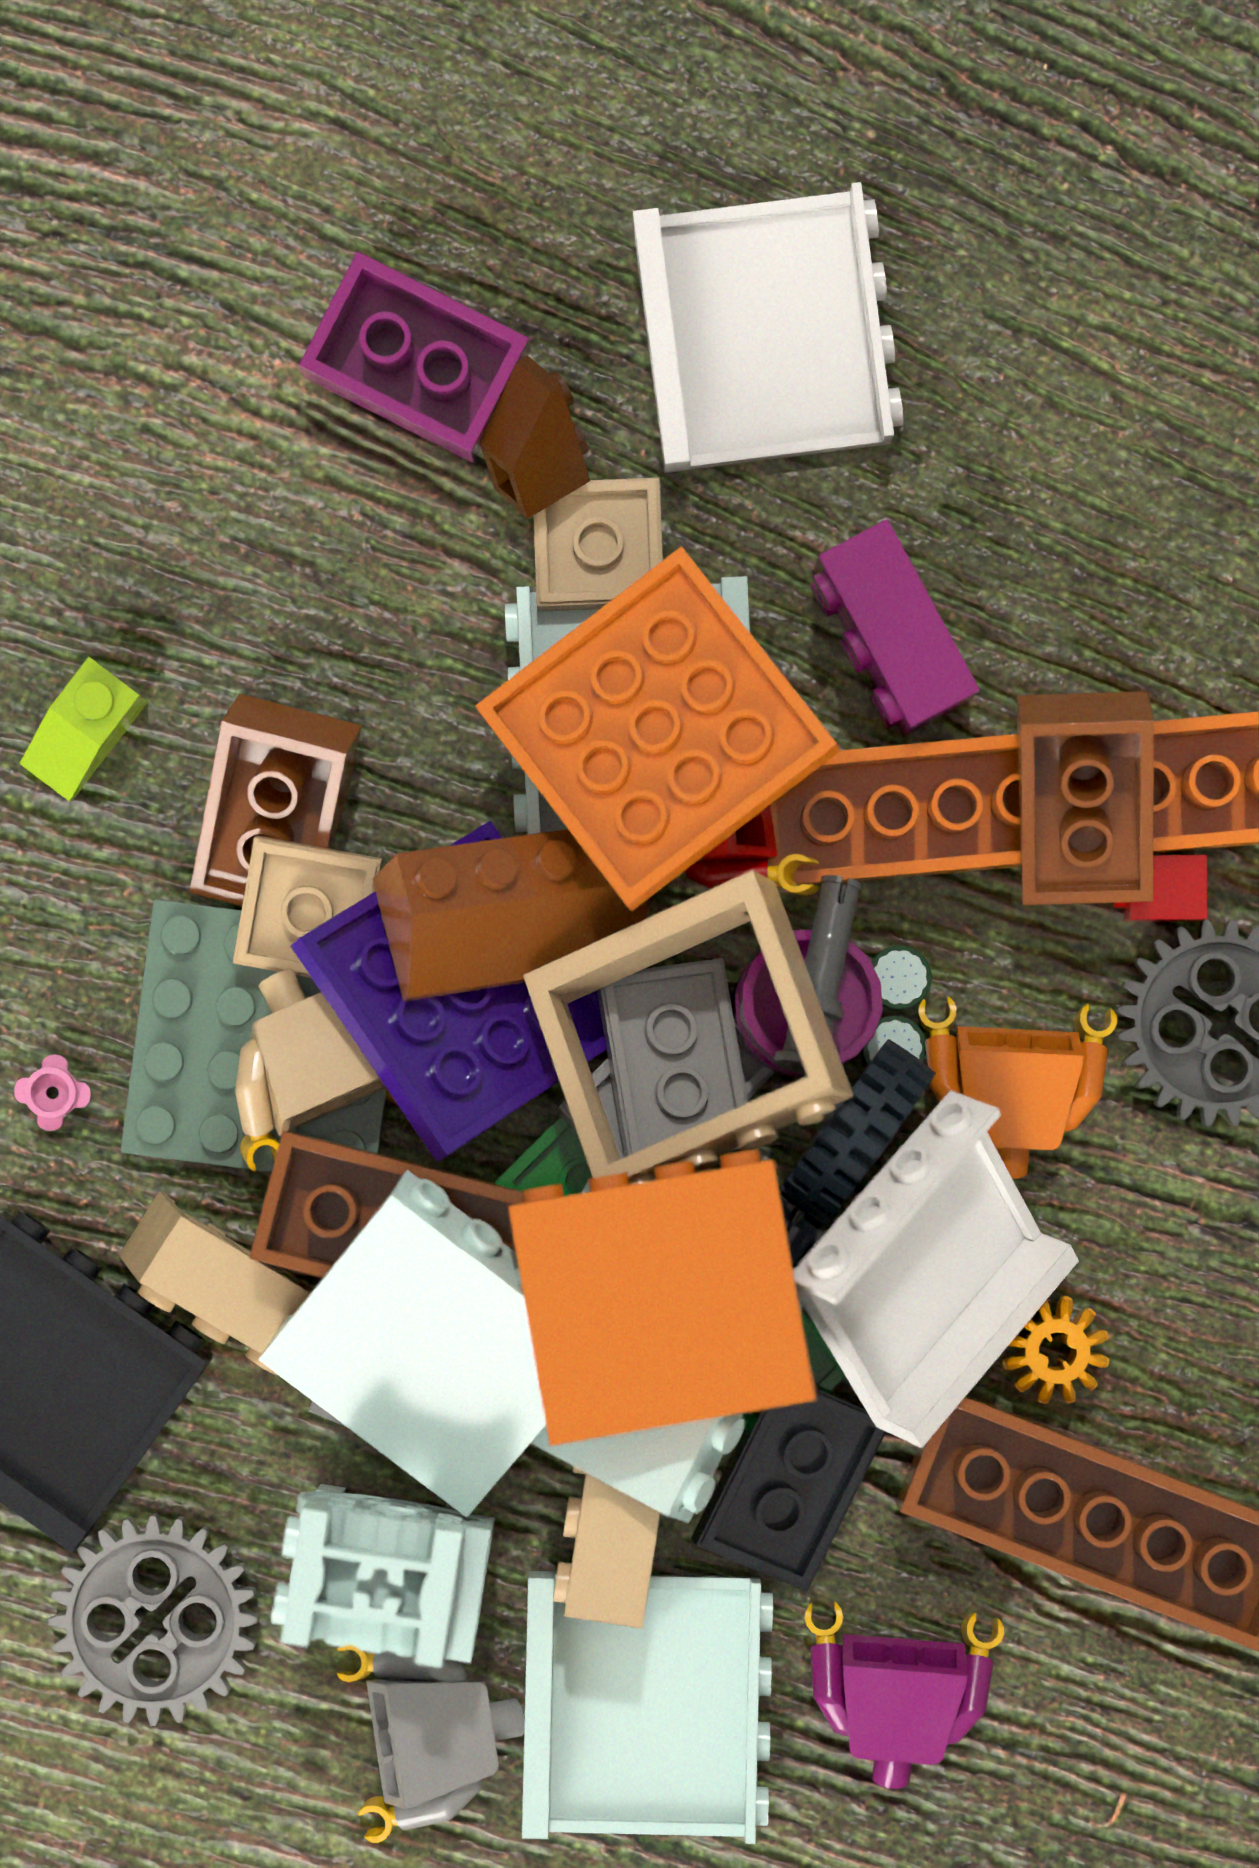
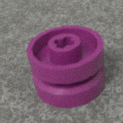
M795 930L793 933L805 962L812 930ZM850 940L837 1000L842 1003L844 1015L842 1022L835 1024L832 1035L842 1065L853 1059L873 1038L883 1011L879 977L869 957ZM761 950L741 971L731 1000L735 1028L744 1045V1050L761 1065L789 1078L808 1077V1075L787 1071L774 1064L776 1052L783 1050L789 1023Z

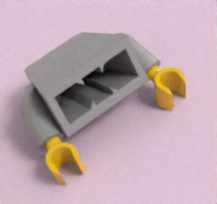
M353 1645L337 1648L338 1651H355L359 1654L362 1662L361 1668L357 1673L350 1671L336 1673L342 1681H357L365 1678L371 1672H374L378 1678L366 1682L383 1797L375 1796L368 1799L357 1815H364L368 1812L379 1813L385 1820V1826L369 1829L364 1837L371 1843H379L385 1840L394 1826L397 1825L402 1830H409L453 1819L481 1791L483 1779L494 1775L498 1771L499 1764L495 1741L519 1737L524 1734L525 1718L519 1701L516 1698L489 1703L485 1682L468 1678L463 1666L453 1660L444 1659L442 1667L439 1668L415 1664L416 1654L412 1657L398 1656L391 1651L373 1653L361 1651Z

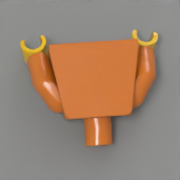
M947 996L950 1015L944 1022L934 1023L926 1017L925 999H923L919 1005L918 1014L921 1026L931 1035L925 1041L927 1066L936 1073L929 1085L938 1102L940 1103L951 1090L998 1108L1001 1116L989 1128L987 1133L1011 1178L1018 1179L1027 1176L1030 1149H1058L1064 1132L1077 1129L1101 1099L1108 1049L1102 1043L1103 1039L1109 1036L1116 1028L1118 1023L1116 1013L1111 1008L1106 1011L1103 1031H1095L1089 1027L1087 1023L1089 1004H1086L1074 1017L1075 1032L957 1026L956 1037L950 1035L949 1030L956 1023L957 1008L955 1002Z

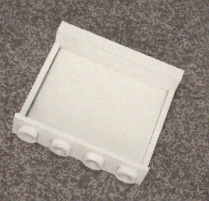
M861 182L852 183L850 192L661 216H659L658 208L633 211V230L665 473L891 444L894 436L893 427L903 426V408L899 387L888 389L885 364L895 363L894 339L891 325L880 326L877 301L887 300L886 278L883 262L872 263L869 239L879 237L877 209L874 199L863 200Z
M951 1090L794 1269L799 1299L875 1426L923 1448L1079 1262L1070 1244L1040 1232L987 1131L1001 1116L999 1109Z

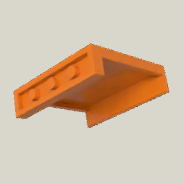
M759 1149L719 1156L722 1169L695 1173L693 1161L654 1167L655 1181L630 1185L628 1172L588 1179L590 1192L564 1197L562 1184L524 1190L525 1204L508 1206L550 1446L817 1399L815 1378L810 1367L778 1186L776 1160L761 1162Z

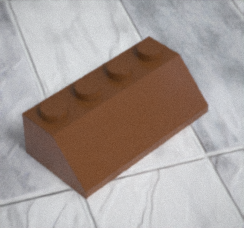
M569 829L397 853L372 879L404 1002L525 983L523 975L647 919L648 899L631 911Z

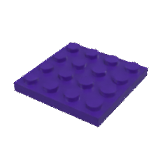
M490 820L450 846L501 839L502 836ZM376 891L306 933L290 946L437 1163L559 1082L526 983L403 1001ZM597 990L567 1004L587 1063L607 1050Z

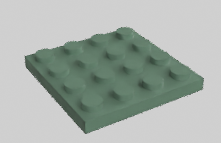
M155 899L153 901L120 1153L250 1169L240 1153V1144L246 1134L242 1131L235 1094L240 1049L246 1042L250 1041L253 1023L272 1014L258 985L266 978L278 972L233 964L241 917L240 910ZM296 975L306 998L321 992L312 978ZM384 1088L291 1131L379 1153L386 1105V1090ZM274 1126L270 1132L280 1143L281 1135H278ZM270 1145L260 1146L254 1152L253 1161L256 1165V1170L272 1172L275 1161L272 1157Z

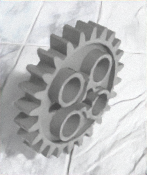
M153 1513L147 1522L146 1531L140 1532L132 1517H127L123 1520V1537L120 1539L108 1527L102 1528L98 1532L102 1550L99 1551L93 1546L83 1543L77 1551L86 1566L82 1568L77 1565L66 1564L61 1571L74 1584L73 1587L58 1588L52 1592L51 1597L54 1600L67 1606L66 1612H60L48 1619V1625L66 1629L67 1636L62 1637L51 1646L52 1651H71L74 1658L62 1670L63 1676L82 1672L86 1680L81 1685L78 1695L84 1697L95 1689L103 1693L99 1706V1712L105 1713L115 1701L123 1703V1721L126 1723L132 1720L139 1708H146L150 1726H156L161 1718L163 1708L169 1707L177 1723L183 1722L186 1718V1702L189 1700L204 1713L210 1707L207 1693L208 1688L223 1696H226L231 1690L228 1680L223 1675L224 1670L242 1675L246 1670L247 1665L234 1654L235 1651L253 1650L257 1643L254 1638L241 1632L242 1627L253 1625L260 1619L259 1613L243 1610L241 1604L256 1594V1588L249 1586L237 1587L234 1581L245 1570L246 1564L243 1562L226 1567L222 1560L231 1545L225 1542L211 1551L205 1546L210 1529L207 1526L200 1529L193 1538L185 1536L186 1523L185 1517L182 1516L176 1519L170 1531H163L159 1514ZM155 1557L166 1563L171 1574L170 1583L166 1588L154 1590L143 1585L138 1575V1567L142 1559ZM185 1578H195L196 1586L165 1617L163 1625L168 1632L159 1627L154 1628L124 1660L120 1662L115 1661L112 1656L113 1652L137 1629L146 1617L141 1606H144L149 1611L155 1610ZM197 1602L209 1606L216 1616L215 1630L205 1635L195 1634L190 1631L185 1625L183 1618L186 1606ZM104 1603L113 1604L121 1610L125 1618V1627L122 1633L111 1636L105 1635L97 1629L93 1620L94 1609L97 1605ZM156 1649L166 1654L171 1664L170 1676L159 1681L151 1680L144 1676L138 1664L140 1653L144 1650Z

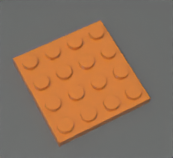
M682 546L475 705L489 726L631 911L841 750L836 741Z

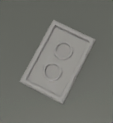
M723 958L643 969L597 990L625 1157L748 1103ZM737 1147L726 1153L738 1152L742 1150H740V1147Z

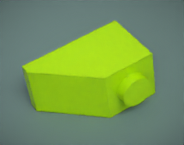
M88 657L49 707L19 764L66 800L72 802L148 701Z

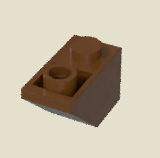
M528 355L517 361L479 442L494 489L527 519L590 482L583 455L588 452V446L581 431L573 423L568 408L573 404L571 391L564 379L556 371L546 372Z

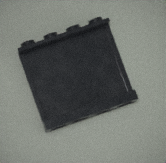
M21 1209L17 1211L14 1217L6 1211L0 1212V1502L73 1553L84 1542L213 1358L202 1351L207 1341L194 1330L177 1320L170 1328L151 1315L150 1312L155 1305L139 1295L136 1289L123 1283L117 1291L99 1278L98 1274L103 1267L91 1257L73 1246L65 1254L48 1242L45 1238L50 1233V1229L39 1220Z

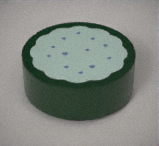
M892 946L879 952L871 961L881 982L883 1006L897 1010L907 1009L917 1005L927 995L931 986L932 973L928 961L919 951L908 946Z
M887 1016L879 1019L873 1038L862 1049L864 1061L868 1065L889 1038L924 1062L926 1039L920 1027L912 1020L902 1016Z

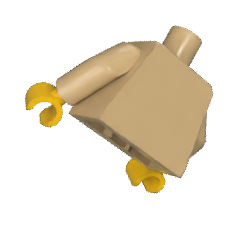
M293 969L280 971L266 978L258 985L272 1014L253 1023L250 1041L246 1042L240 1049L235 1094L242 1131L246 1134L240 1144V1153L252 1171H256L253 1155L260 1146L270 1145L272 1157L275 1161L279 1142L270 1132L274 1126L280 1136L283 1131L294 1130L384 1088L387 1100L398 1105L322 992L306 998Z

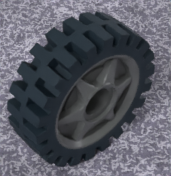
M888 1038L851 1087L854 1097L836 1104V1109L829 1113L816 1131L813 1141L780 1186V1195L798 1210L806 1213L822 1226H825L887 1148L900 1129L901 1123L911 1112L936 1073L916 1056Z

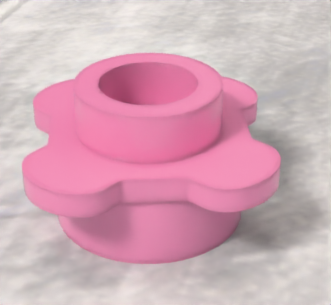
M60 1055L45 1057L42 1061V1068L34 1072L29 1078L19 1079L14 1088L17 1101L28 1105L30 1110L38 1116L37 1123L39 1127L46 1131L60 1129L66 1115L75 1108L86 1107L91 1100V1089L88 1084L78 1082L68 1071V1061ZM52 1086L56 1087L59 1091V1095L55 1099H50L47 1096V1090Z

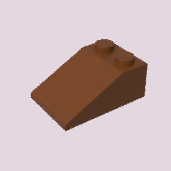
M1148 691L1017 695L1023 905L1153 902L1154 720Z
M239 693L221 721L189 893L242 906L252 847L256 835L333 849L351 783L362 725Z

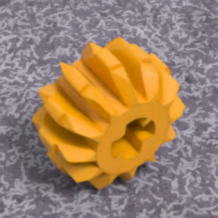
M1068 1296L1060 1297L1055 1316H1052L1049 1303L1046 1300L1036 1312L1039 1319L1035 1321L1030 1319L1024 1326L1025 1331L1023 1335H1017L1009 1344V1346L1020 1347V1353L1008 1355L1001 1360L1002 1367L1005 1370H1015L1023 1366L1027 1367L1014 1383V1387L1020 1392L1028 1390L1040 1378L1036 1394L1037 1401L1043 1404H1048L1052 1398L1054 1384H1058L1060 1395L1066 1403L1075 1402L1076 1393L1071 1381L1077 1378L1084 1387L1092 1391L1097 1387L1098 1383L1094 1377L1084 1371L1087 1364L1089 1363L1099 1368H1106L1109 1364L1108 1357L1100 1353L1090 1352V1346L1102 1344L1109 1339L1107 1331L1095 1329L1087 1333L1083 1332L1096 1316V1313L1089 1307L1082 1309L1070 1322L1073 1299ZM1058 1332L1061 1333V1342L1070 1347V1354L1066 1360L1057 1357L1059 1365L1052 1367L1048 1366V1357L1039 1352V1346L1043 1339L1052 1342L1051 1334Z

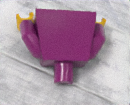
M834 1601V1609L837 1616L836 1622L830 1629L821 1630L813 1624V1604H809L805 1611V1622L810 1631L816 1634V1645L810 1648L814 1699L832 1730L842 1736L849 1737L850 1755L857 1759L874 1760L872 1778L879 1786L889 1789H900L909 1785L912 1763L927 1765L940 1763L944 1758L947 1745L960 1742L985 1714L994 1661L988 1658L989 1650L996 1647L1004 1636V1626L999 1618L993 1619L992 1634L984 1643L978 1641L973 1633L976 1613L969 1614L963 1620L961 1635L963 1641L971 1647L969 1655H966L965 1644L852 1634H843L841 1646L836 1644L835 1634L841 1629L844 1620L841 1607Z

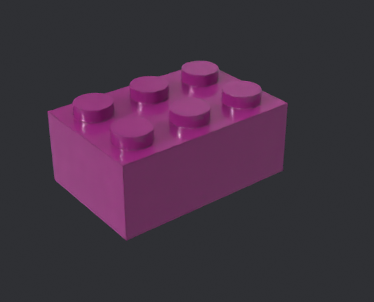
M357 251L299 363V367L304 378L474 463L481 450L479 443L511 373L517 361L527 355L529 356L531 348L528 337Z
M888 518L818 556L813 569L815 573L812 576L813 582L809 586L824 615L828 618L836 613L846 632L843 633L844 638L839 640L841 647L857 674L866 669L876 687L873 690L874 694L870 696V700L887 730L897 726L902 737H905L967 704L975 697L980 689Z

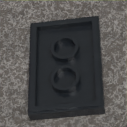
M816 1385L818 1397L814 1401L753 1411L691 1537L698 1547L804 1591H808L886 1434V1431L875 1426L863 1404L819 1385Z

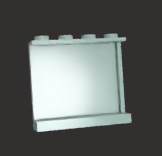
M408 1170L402 1175L389 1197L293 1315H289L276 1331L259 1358V1361L465 1517L469 1516L546 1425L517 1253L502 1242L500 1235L489 1224L477 1219L472 1220L451 1204L446 1193L438 1185L426 1179H419Z
M530 1571L527 1607L522 1839H548L549 1832L734 1836L745 1837L746 1844H755L756 1826H768L769 1789L768 1787L757 1786V1761H769L770 1722H758L759 1696H771L772 1673L771 1657H759L760 1632H772L773 1593H761L759 1576L651 1574L643 1628L641 1629L565 1617V1603L553 1601L557 1572Z

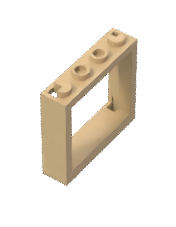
M754 870L523 975L593 1178L628 1172L630 1185L656 1180L654 1167L693 1161L695 1173L706 1172L719 1164L717 1156L737 1147H740L742 1151L763 1147L778 1138L776 1130L796 1121H799L800 1125L820 1122L824 1120V1114L836 1109L835 1104L854 1097L777 886L774 881ZM751 921L808 1077L621 1159L567 1004Z

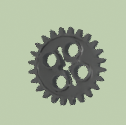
M1230 919L1226 921L1221 936H1216L1210 920H1203L1199 923L1198 939L1193 940L1190 933L1183 926L1174 929L1177 947L1172 949L1160 939L1155 940L1151 944L1158 961L1154 964L1148 960L1138 958L1133 962L1137 970L1144 976L1142 982L1124 981L1121 984V988L1135 997L1133 1005L1115 1008L1116 1014L1131 1019V1028L1115 1034V1040L1134 1042L1136 1049L1122 1060L1123 1066L1143 1065L1145 1071L1137 1079L1135 1086L1137 1088H1144L1156 1083L1160 1088L1153 1103L1155 1106L1162 1107L1173 1098L1178 1099L1176 1117L1178 1119L1185 1120L1192 1113L1195 1106L1200 1107L1202 1125L1212 1126L1218 1109L1223 1110L1229 1126L1239 1125L1241 1107L1243 1106L1247 1108L1255 1119H1259V1059L1250 1054L1243 1045L1228 1034H1216L1214 1037H1211L1208 1034L1212 1026L1211 1021L1173 995L1174 987L1180 986L1209 1011L1219 1012L1227 1008L1230 1011L1226 1021L1227 1024L1244 1037L1259 1045V1033L1252 1028L1249 1022V1010L1252 1004L1259 999V926H1253L1244 939H1242L1238 935L1236 920ZM1207 960H1215L1221 963L1228 974V984L1225 990L1218 996H1210L1204 993L1197 981L1198 970ZM1169 1011H1177L1183 1014L1188 1019L1190 1025V1035L1187 1041L1176 1048L1167 1045L1159 1034V1023L1162 1017ZM1223 1049L1234 1052L1241 1063V1073L1238 1079L1228 1086L1217 1083L1210 1071V1062L1213 1056Z

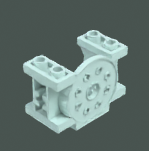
M320 1484L316 1491L299 1493L296 1512L300 1514V1518L289 1516L282 1552L283 1557L294 1558L289 1584L278 1583L272 1614V1623L283 1625L281 1643L308 1647L311 1640L321 1638L325 1640L326 1644L339 1647L353 1645L361 1651L374 1653L391 1651L398 1656L412 1657L416 1654L415 1664L441 1668L444 1659L471 1663L476 1644L495 1517L471 1513L468 1517H465L448 1503L443 1508L401 1499L345 1493V1487Z

